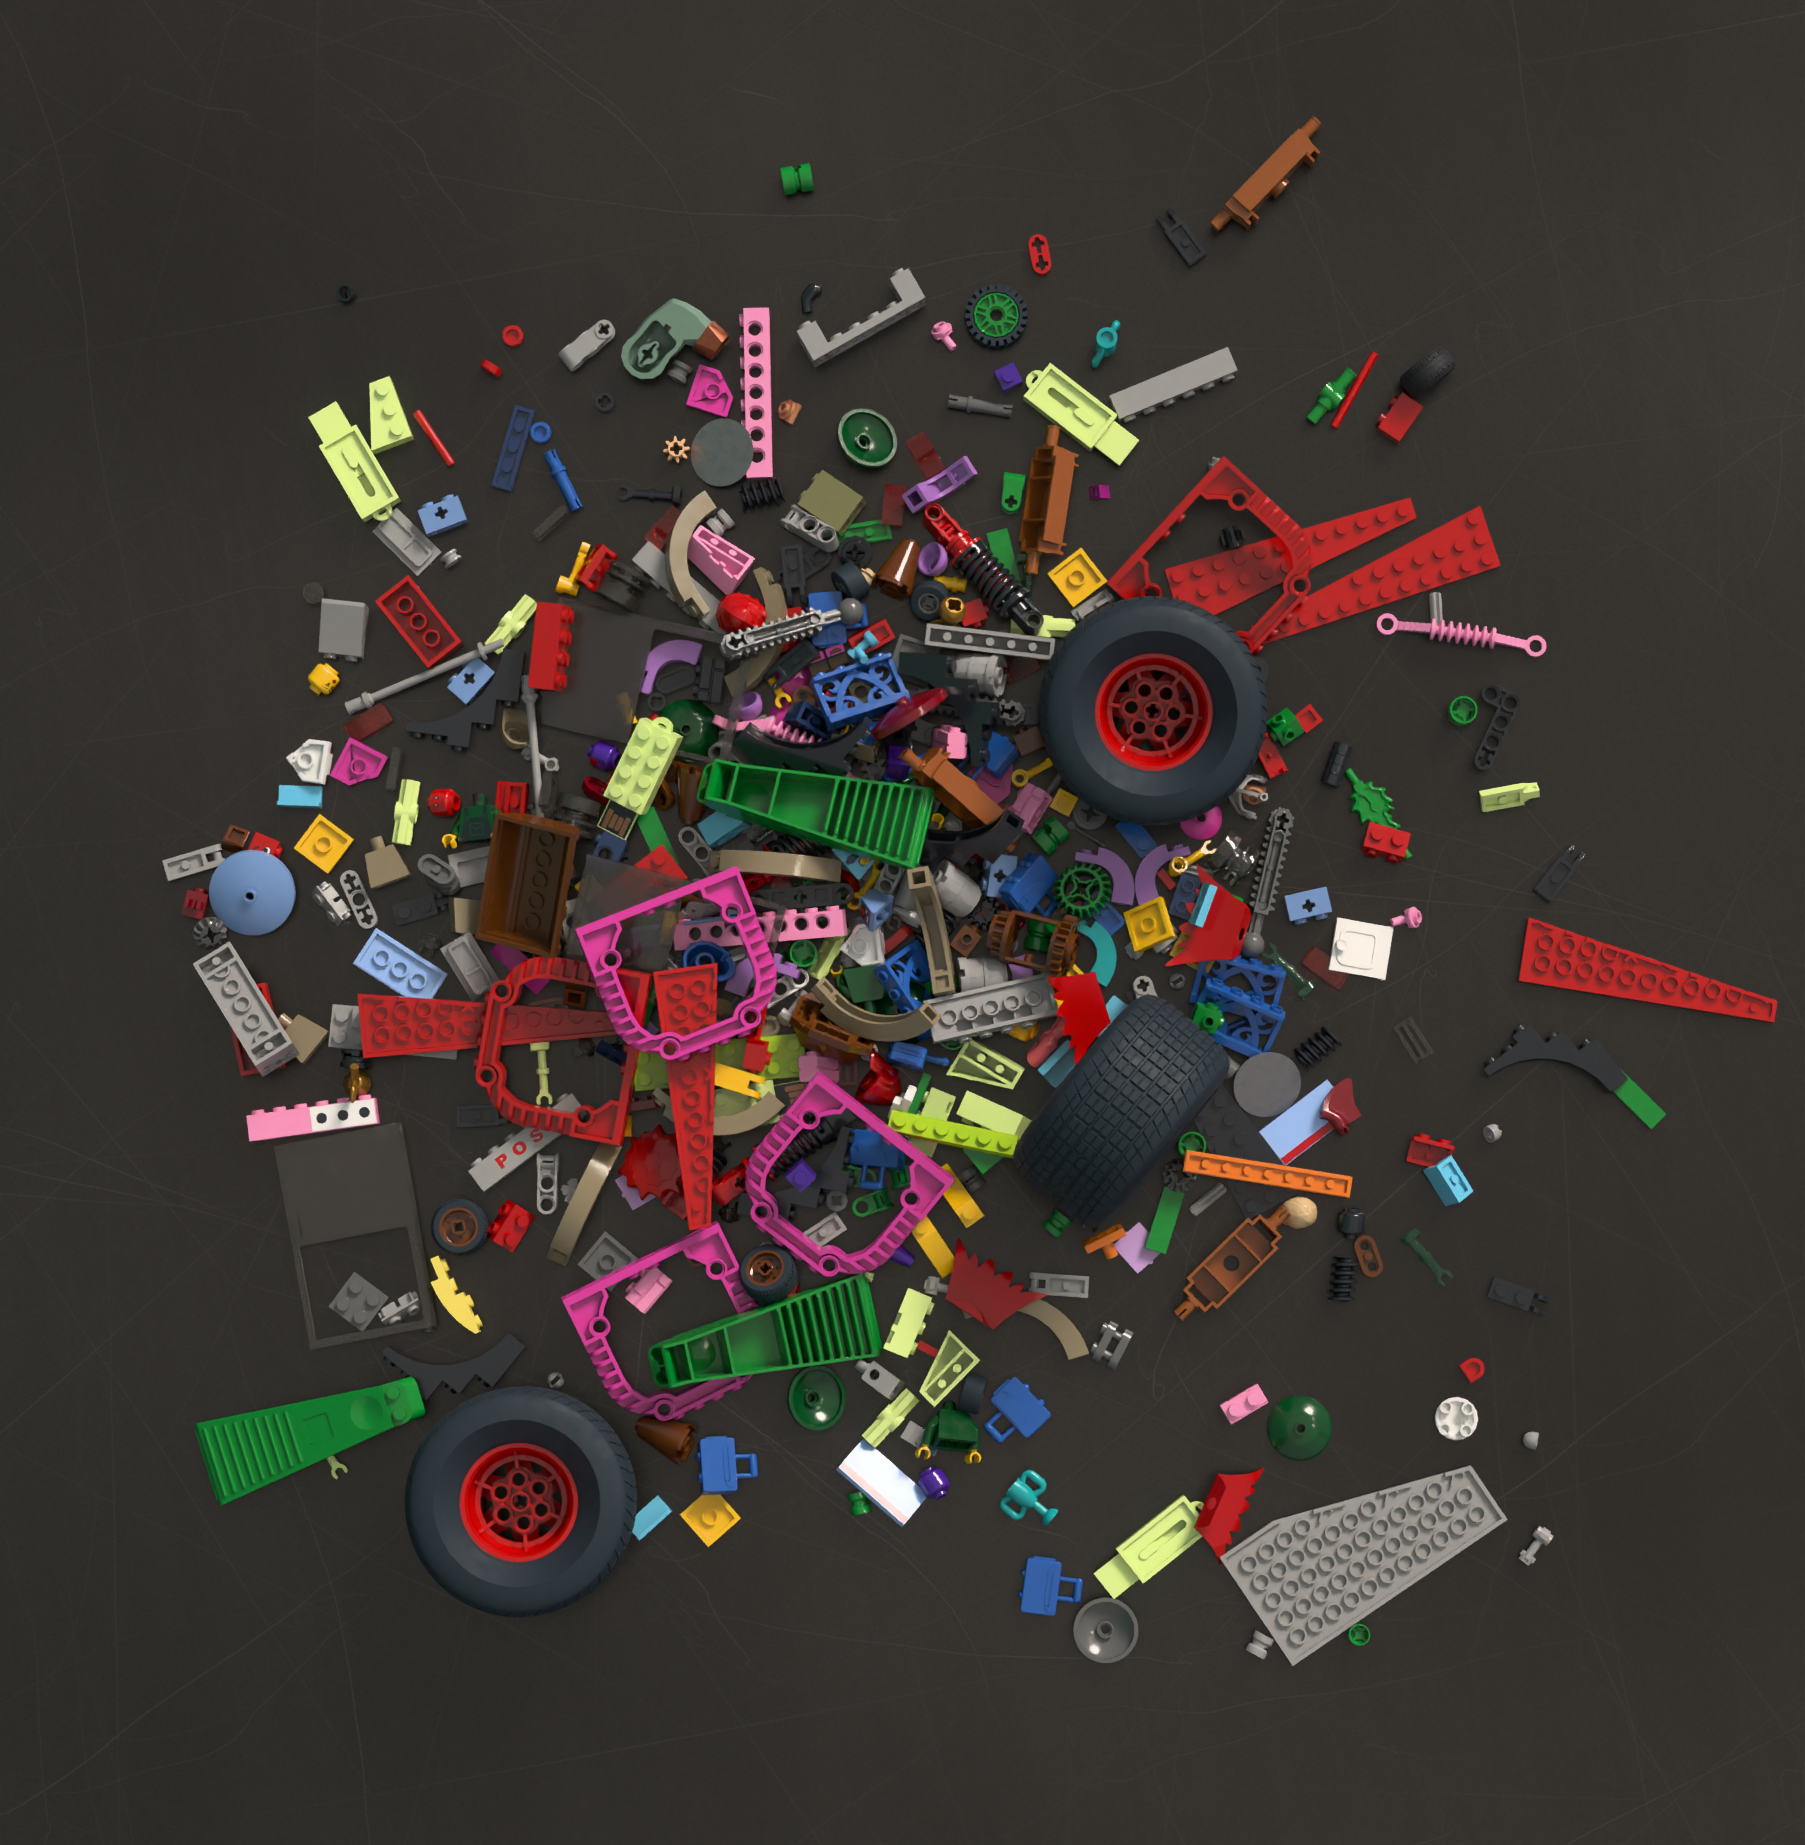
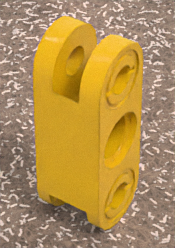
M715 1062V1086L760 1099L761 1093L748 1089L750 1081L764 1085L766 1078Z

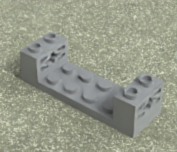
M901 268L895 271L890 278V287L899 303L897 301L890 303L886 306L887 310L880 314L878 311L872 313L864 323L860 324V322H857L849 327L850 331L844 334L840 332L832 336L830 342H827L816 321L812 323L807 321L799 326L797 331L798 340L814 368L925 306V296L909 268L906 270Z
M230 941L193 963L262 1077L299 1055L293 1042L280 1024Z

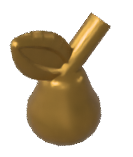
M957 597L943 599L939 606L941 619L931 621L929 624L961 627L958 622H961L966 615V605Z
M356 1063L350 1065V1072L345 1076L343 1082L344 1090L350 1095L351 1103H354L358 1096L366 1095L371 1088L370 1077L364 1071L359 1070V1065Z

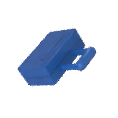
M830 591L808 594L805 613L808 612L810 607L815 611L821 610L822 613L837 609L838 604L843 601L842 592ZM861 603L863 606V617L860 623L846 625L839 621L825 625L818 637L812 634L811 643L813 646L819 648V650L828 649L841 643L844 646L847 642L846 629L867 628L869 623L866 604Z
M991 725L992 737L989 741L990 760L988 766L978 767L972 775L961 769L968 760H971L969 739L968 744L965 745L967 747L966 758L962 759L956 766L962 774L973 780L983 769L996 779H1000L1019 756L1018 750L1007 736L1002 737L996 733Z
M1028 853L1019 862L1013 873L1007 877L1004 884L1000 887L999 893L1011 910L1030 913L1035 908L1040 916L1049 918L1059 903L1049 890L1055 883V880L1058 879V876L1042 855ZM1047 894L1051 902L1043 911L1038 902Z
M900 1041L890 1043L889 1052L886 1054L889 1064L917 1073H922L925 1061L941 1065L943 1068L949 1065L948 1058L927 1054L928 1050L924 1047Z
M868 1128L866 1130L854 1129L853 1132L856 1133L854 1144L850 1145L848 1153L851 1154L850 1164L862 1167L859 1186L861 1189L882 1190L885 1169L903 1170L906 1154L894 1144L892 1146L886 1144L881 1139L883 1136L877 1131L873 1133ZM867 1168L880 1169L878 1182L866 1181Z
M1012 1377L1010 1380L1007 1379L993 1392L994 1395L991 1397V1402L999 1411L984 1424L986 1432L999 1444L1003 1443L1016 1429L1025 1438L1030 1437L1051 1416V1413L1044 1407V1400H1038L1029 1391L1030 1386L1026 1383L1022 1384L1016 1377ZM1004 1415L1013 1425L1001 1435L993 1424Z
M711 1436L705 1437V1439H701L698 1442V1453L695 1455V1459L698 1461L699 1475L696 1477V1480L700 1482L701 1495L734 1494L738 1489L737 1479L757 1478L756 1454H735V1441L733 1438ZM748 1459L749 1473H737L736 1460Z
M1042 1556L1028 1557L1026 1568L1021 1571L1024 1583L1023 1590L1018 1593L1021 1599L1020 1609L1025 1613L1054 1616L1057 1601L1074 1604L1080 1603L1083 1580L1060 1576L1062 1564L1060 1561H1056L1055 1558ZM1060 1582L1074 1583L1073 1597L1058 1596Z

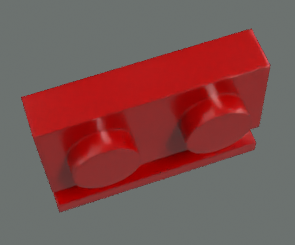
M498 781L495 806L502 813L526 814L529 784Z

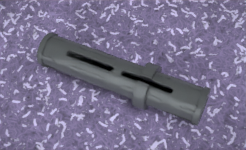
M952 394L949 395L947 408L966 410V413L973 411L1011 418L1013 405L973 399V396L967 398Z

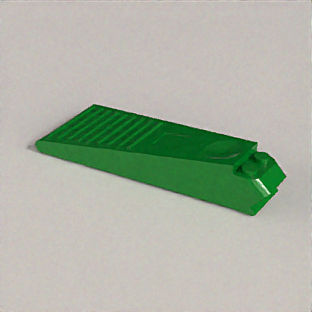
M714 759L712 763L705 766L697 792V800L715 811L726 813L728 817L906 870L916 868V865H919L935 796H933L934 789L929 787L738 764L720 759Z
M860 1273L828 1282L785 1297L781 1301L768 1303L672 1336L670 1339L651 1346L648 1351L653 1380L656 1385L674 1388L694 1382L882 1356V1343L868 1277H865V1273Z
M406 1377L384 1385L195 1423L196 1430L194 1431L216 1501L218 1500L220 1506L395 1427L421 1419L425 1415V1408L415 1379L413 1377Z

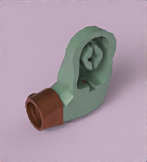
M673 298L643 321L634 335L623 345L621 358L624 367L631 375L640 379H653L662 373L670 359L676 356L686 344L693 346L694 351L713 360L723 348L730 335L717 322L711 321L697 308Z

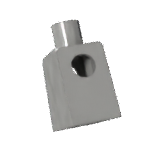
M863 1358L855 1366L863 1374L861 1379L892 1401H894L906 1384L875 1361L869 1363ZM878 1372L879 1378L875 1380L874 1375Z

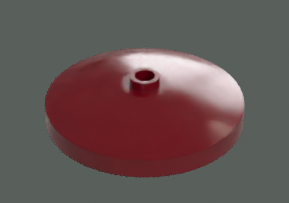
M944 687L930 689L909 698L903 696L894 702L896 706L887 712L872 728L870 734L873 739H882L933 709L948 696Z

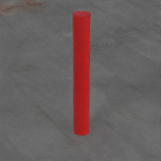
M416 411L413 416L445 464L451 467L455 464L454 460L421 411Z

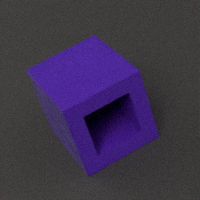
M1014 362L994 371V377L1003 394L1022 386L1023 381Z
M889 746L886 757L885 777L907 780L910 767L899 758V755L908 747Z
M801 1158L786 1172L785 1178L801 1193L816 1179V1173Z

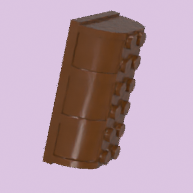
M499 812L495 814L475 934L476 939L553 959L560 954V937L563 920L567 914L566 901L570 878L573 877L574 873L573 860L576 842L580 837V830L577 827L532 814Z

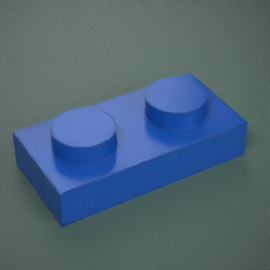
M1120 821L1115 825L1141 860L1158 847L1142 825Z
M1098 890L1091 896L1093 901L1098 897ZM1103 901L1106 909L1103 910L1099 907L1100 914L1096 915L1093 911L1091 915L1112 936L1126 921L1109 902ZM1086 902L1082 904V906L1088 905Z

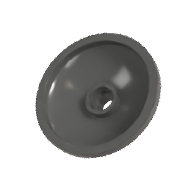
M1109 1597L1097 1598L1085 1604L1078 1612L1073 1626L1074 1639L1080 1651L1089 1659L1099 1663L1116 1662L1126 1657L1137 1642V1619L1125 1603ZM1102 1626H1109V1632L1103 1633L1101 1631Z

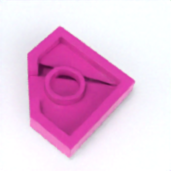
M699 364L686 406L727 419L734 398L721 372Z
M350 737L330 776L347 785L378 777L388 756Z
M1013 764L1000 779H996L983 769L974 780L980 786V790L996 804H999L1010 795ZM978 767L972 769L968 774L972 775Z

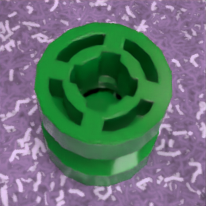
M1055 1209L1051 1213L1050 1220H1046L1042 1226L1059 1239L1062 1235V1230L1068 1228L1072 1222Z
M861 1491L847 1494L848 1502L852 1503L850 1509L851 1516L872 1511L871 1504L866 1501L868 1497Z
M1355 1623L1348 1628L1347 1636L1350 1642L1361 1646L1369 1641L1370 1631L1362 1623Z

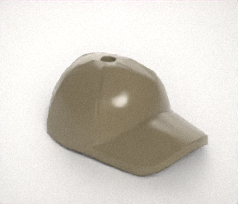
M505 708L502 713L501 737L506 746L513 750L521 749L529 744L527 715L520 709Z

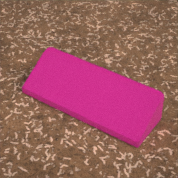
M496 944L490 951L510 971L518 964L528 960L520 950ZM534 979L525 983V985L534 994L538 995L551 979Z

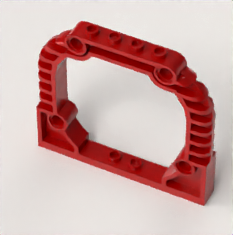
M1223 455L1107 581V584L1124 600L1145 596V592L1148 589L1156 590L1157 596L1162 597L1161 588L1157 584L1150 582L1149 562L1143 556L1159 538L1164 540L1171 533L1169 527L1174 522L1178 525L1186 516L1183 512L1201 494L1206 500H1228L1230 507L1234 510L1240 511L1247 508L1282 539L1290 550L1293 567L1288 571L1283 580L1284 593L1248 631L1240 630L1235 632L1247 645L1250 652L1256 655L1264 647L1262 642L1267 637L1271 639L1278 632L1276 627L1281 622L1286 623L1293 616L1291 611L1296 605L1300 608L1307 601L1306 595L1311 587L1308 578L1311 567V549L1301 527ZM1239 493L1245 497V502L1242 505L1234 504L1232 499L1235 494ZM1302 579L1306 582L1304 590L1298 591L1294 588L1296 580Z
M544 956L523 961L511 970L505 980L495 982L491 986L490 993L487 992L485 1005L488 1006L486 1014H483L481 1019V1026L484 1029L483 1034L479 1035L477 1042L480 1052L479 1056H476L474 1060L477 1083L480 1086L486 1087L489 1100L495 1109L512 1123L524 1127L566 1134L571 1137L618 1146L622 1145L640 1051L627 1043L624 1048L627 1058L626 1062L622 1063L620 1072L623 1075L620 1098H613L598 1109L586 1104L578 1107L574 1112L532 1105L517 1099L505 1087L507 1071L505 1066L499 1061L508 1007L514 1005L519 1000L523 984L534 979H554L594 987L597 996L601 998L587 962L560 957L553 959ZM617 968L616 973L631 1012L640 1027L644 1029L653 974ZM500 985H504L508 990L505 997L498 993ZM485 1070L492 1072L493 1078L491 1081L484 1079L483 1073ZM582 1110L590 1114L588 1122L581 1119L580 1113Z

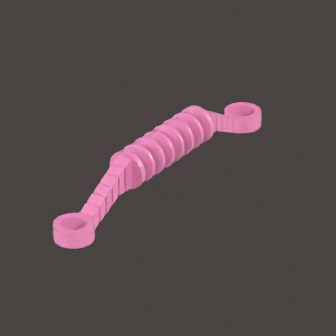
M1389 613L1381 615L1376 622V628L1382 635H1391L1395 631L1419 632L1429 634V639L1433 640L1435 634H1438L1439 641L1446 635L1447 642H1450L1453 636L1455 637L1456 644L1459 643L1461 638H1463L1464 645H1467L1469 639H1472V646H1475L1477 641L1480 640L1481 647H1484L1485 643L1489 642L1490 649L1494 648V644L1520 648L1533 658L1541 656L1546 650V642L1540 636H1531L1527 640L1498 634L1494 627L1488 633L1487 626H1484L1482 632H1479L1478 625L1471 631L1470 624H1467L1465 629H1462V624L1459 622L1457 627L1454 628L1453 621H1450L1448 627H1445L1444 620L1437 626L1436 619L1433 618L1431 623L1397 621L1396 617ZM1390 619L1393 623L1392 629L1384 630L1381 626L1382 620ZM1538 641L1541 644V650L1539 652L1531 651L1530 642Z
M715 715L712 721L713 724L731 732L743 731L748 723L751 722L764 732L773 733V736H780L781 739L813 743L815 735H812L809 739H806V731L799 736V728H796L792 733L790 724L783 729V721H780L776 726V718L774 717L733 723L728 719ZM850 771L846 776L843 775V777L861 779L859 777L853 776Z

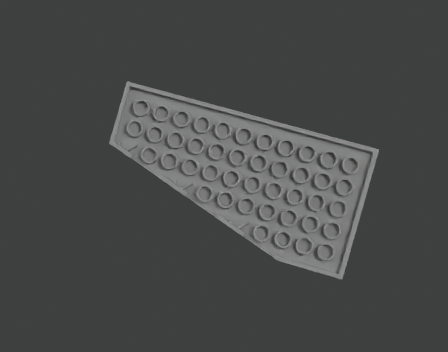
M1469 1465L1273 1520L1219 1558L1285 1656L1294 1666L1508 1519L1472 1466Z

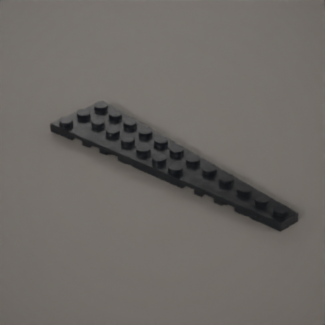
M1142 983L1141 985L1137 986V988L1142 989L1143 992L1146 991L1147 986L1145 985V983ZM1133 989L1125 993L1130 1003L1136 1000ZM1221 1084L1193 1121L1199 1133L1204 1137L1209 1152L1215 1155L1285 1166ZM1224 1178L1245 1219H1252L1302 1192L1301 1190Z

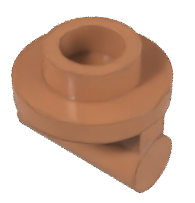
M792 400L782 402L778 408L779 418L793 425L802 406Z
M1247 783L1244 787L1245 790L1256 793H1265L1267 788ZM1243 794L1244 800L1250 804L1263 802L1259 801L1257 797Z

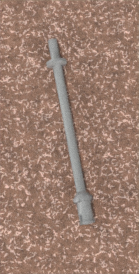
M499 639L485 646L479 642L477 643L478 649L375 693L364 692L361 694L362 696L345 702V707L350 715L364 708L370 709L375 701L478 657L487 660V654L504 647V642L502 639Z
M529 675L521 676L523 692L521 700L526 704L536 816L545 818L534 705L536 699H538V694H536L535 689L528 688Z

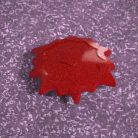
M659 1124L650 1133L645 1131L638 1138L630 1137L631 1148L625 1152V1162L618 1170V1174L626 1176L627 1187L636 1188L641 1201L649 1194L659 1199H663L664 1195L669 1191L681 1194L679 1181L682 1179L676 1132L665 1134L662 1126Z

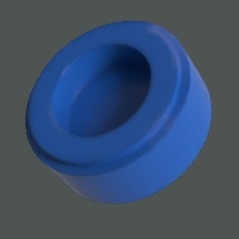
M536 422L532 425L530 436L535 443L544 444L550 440L552 432L548 424Z

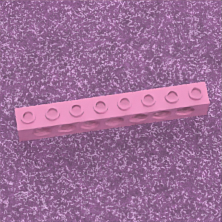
M743 308V314H739L740 327H744V335H740V348H744V356H740V369H745V377L741 378V390H745V399H741V412L745 411V420H741V425L746 428L750 436L754 432H760L763 435L760 441L752 440L753 454L761 453L763 459L758 463L752 461L745 475H747V481L773 480L769 308ZM753 326L761 329V332L756 336L749 333V329ZM758 347L761 350V354L753 357L749 354L750 349ZM752 369H760L761 375L758 378L751 377L750 371ZM758 389L762 392V395L758 399H753L750 396L751 391ZM753 411H760L762 413L761 419L753 420L750 417Z
M839 905L827 906L826 911H818V907L805 908V913H797L796 909L784 910L782 915H776L775 911L762 912L763 916L757 917L758 922L764 924L763 934L766 942L848 935L845 909H839ZM821 916L828 919L826 928L820 927L818 923ZM799 918H803L807 922V927L804 930L799 929L797 926ZM680 919L678 924L672 925L675 951L686 950L690 943L701 940L713 942L718 946L743 945L740 936L734 932L735 925L725 929L724 921L684 925V921H690L691 919ZM778 920H782L786 924L783 932L778 931L776 928ZM716 925L722 929L720 937H716L713 934V928ZM694 927L699 928L701 931L699 939H695L692 936Z

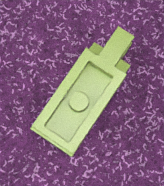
M1537 782L1519 783L1479 791L1482 812L1525 805L1524 802L1529 799L1540 797Z
M848 935L825 937L817 951L815 962L807 970L809 976L820 980L823 976L826 977L828 975L834 959L839 955L840 948L844 941L847 940Z

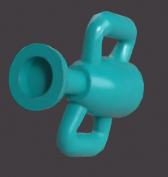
M1118 320L1112 322L1111 328L1104 327L1097 332L1095 351L1097 353L1091 360L1093 368L1099 366L1103 357H1109L1115 352L1118 339L1117 331L1120 329V322Z
M1032 1470L1024 1471L1020 1479H1016L1005 1493L1006 1496L1001 1499L999 1505L1001 1510L1013 1520L1022 1519L1028 1508L1031 1509L1032 1507L1043 1516L1042 1522L1045 1527L1059 1511L1056 1508L1048 1510L1037 1501V1497L1046 1490L1047 1483ZM1027 1477L1036 1483L1039 1488L1033 1491L1026 1484ZM1013 1500L1016 1504L1020 1505V1512H1016L1007 1502Z

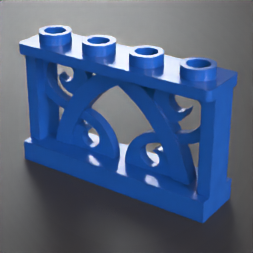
M891 653L876 654L865 664L857 660L853 665L847 667L842 665L828 673H817L813 676L810 683V688L821 709L828 731L862 721L866 716L871 718L889 712L896 706L894 703L896 700L903 696H906V698L910 697L898 673ZM886 668L889 671L888 678L882 682L880 679L883 676V671L877 674L875 669ZM853 680H859L874 686L868 694L867 703L862 704L859 699L853 696H844ZM892 680L898 693H894L887 686ZM833 684L834 688L827 690L831 694H837V696L829 697L822 692V687ZM879 690L880 692L877 695H880L881 698L876 700L873 698V694ZM843 701L853 702L855 707L848 708L849 702L843 703ZM827 702H835V713H831Z
M916 939L903 946L899 951L873 969L878 980L882 983L901 1014L913 1011L923 1004V1002L910 997V979L915 982H922L923 985L931 980L927 953ZM903 955L907 959L905 965L898 960ZM892 965H896V966H898L902 971H900V970H895V971H893V969L891 968V966H892ZM926 989L925 1000H930V994ZM931 993V996L933 997V999H934V998H938V997L947 996V995H941V996H936V997H934L933 993ZM930 1029L918 1035L917 1038L922 1041L930 1037Z
M1239 955L1232 960H1213L1220 964V968L1214 969L1212 966L1213 973L1217 975L1212 977L1206 971V965L1210 961L1199 962L1189 1002L1195 1003L1201 992L1198 991L1202 975L1206 979L1216 978L1224 981L1228 977L1242 972L1254 988V990L1246 991L1244 994L1248 996L1256 995L1264 1003V995L1274 994L1272 1004L1278 1005L1286 977V970H1283L1282 966L1277 964L1263 965L1260 960L1250 958L1248 961L1241 959ZM1226 964L1233 965V966L1227 969V965H1226ZM1252 971L1259 972L1257 977ZM1266 975H1271L1276 980L1275 987L1270 990H1262V987H1266L1270 983L1264 982L1263 977ZM1215 992L1209 993L1206 997L1207 1002L1213 1003V997L1215 1000L1222 998ZM1242 1008L1226 1011L1247 1017ZM1263 1015L1261 1017L1263 1021H1268V1023L1273 1024L1274 1022L1270 1016Z
M1207 978L1196 1002L1207 1004V995L1215 992L1220 994L1222 998L1215 1000L1213 997V1003L1219 1006L1222 1013L1231 1009L1242 1008L1250 1023V1026L1239 1027L1231 1033L1227 1031V1021L1224 1017L1221 1029H1217L1215 1034L1209 1033V1037L1212 1036L1216 1043H1220L1250 1058L1260 1053L1269 1052L1285 1020L1286 1012L1278 1005L1264 1003L1258 996H1248L1237 987L1230 988L1219 979ZM1194 1004V1006H1193V1008H1192L1191 1013H1190L1189 1016H1188L1189 1019H1190V1017H1191V1015H1192V1012H1193V1010H1194L1195 1004ZM1263 1015L1273 1018L1274 1024L1270 1028H1259L1258 1025L1262 1026L1268 1022L1261 1019ZM1243 1031L1252 1032V1034L1246 1033L1248 1036L1246 1039L1240 1037V1033ZM1259 1034H1269L1264 1046L1258 1045Z

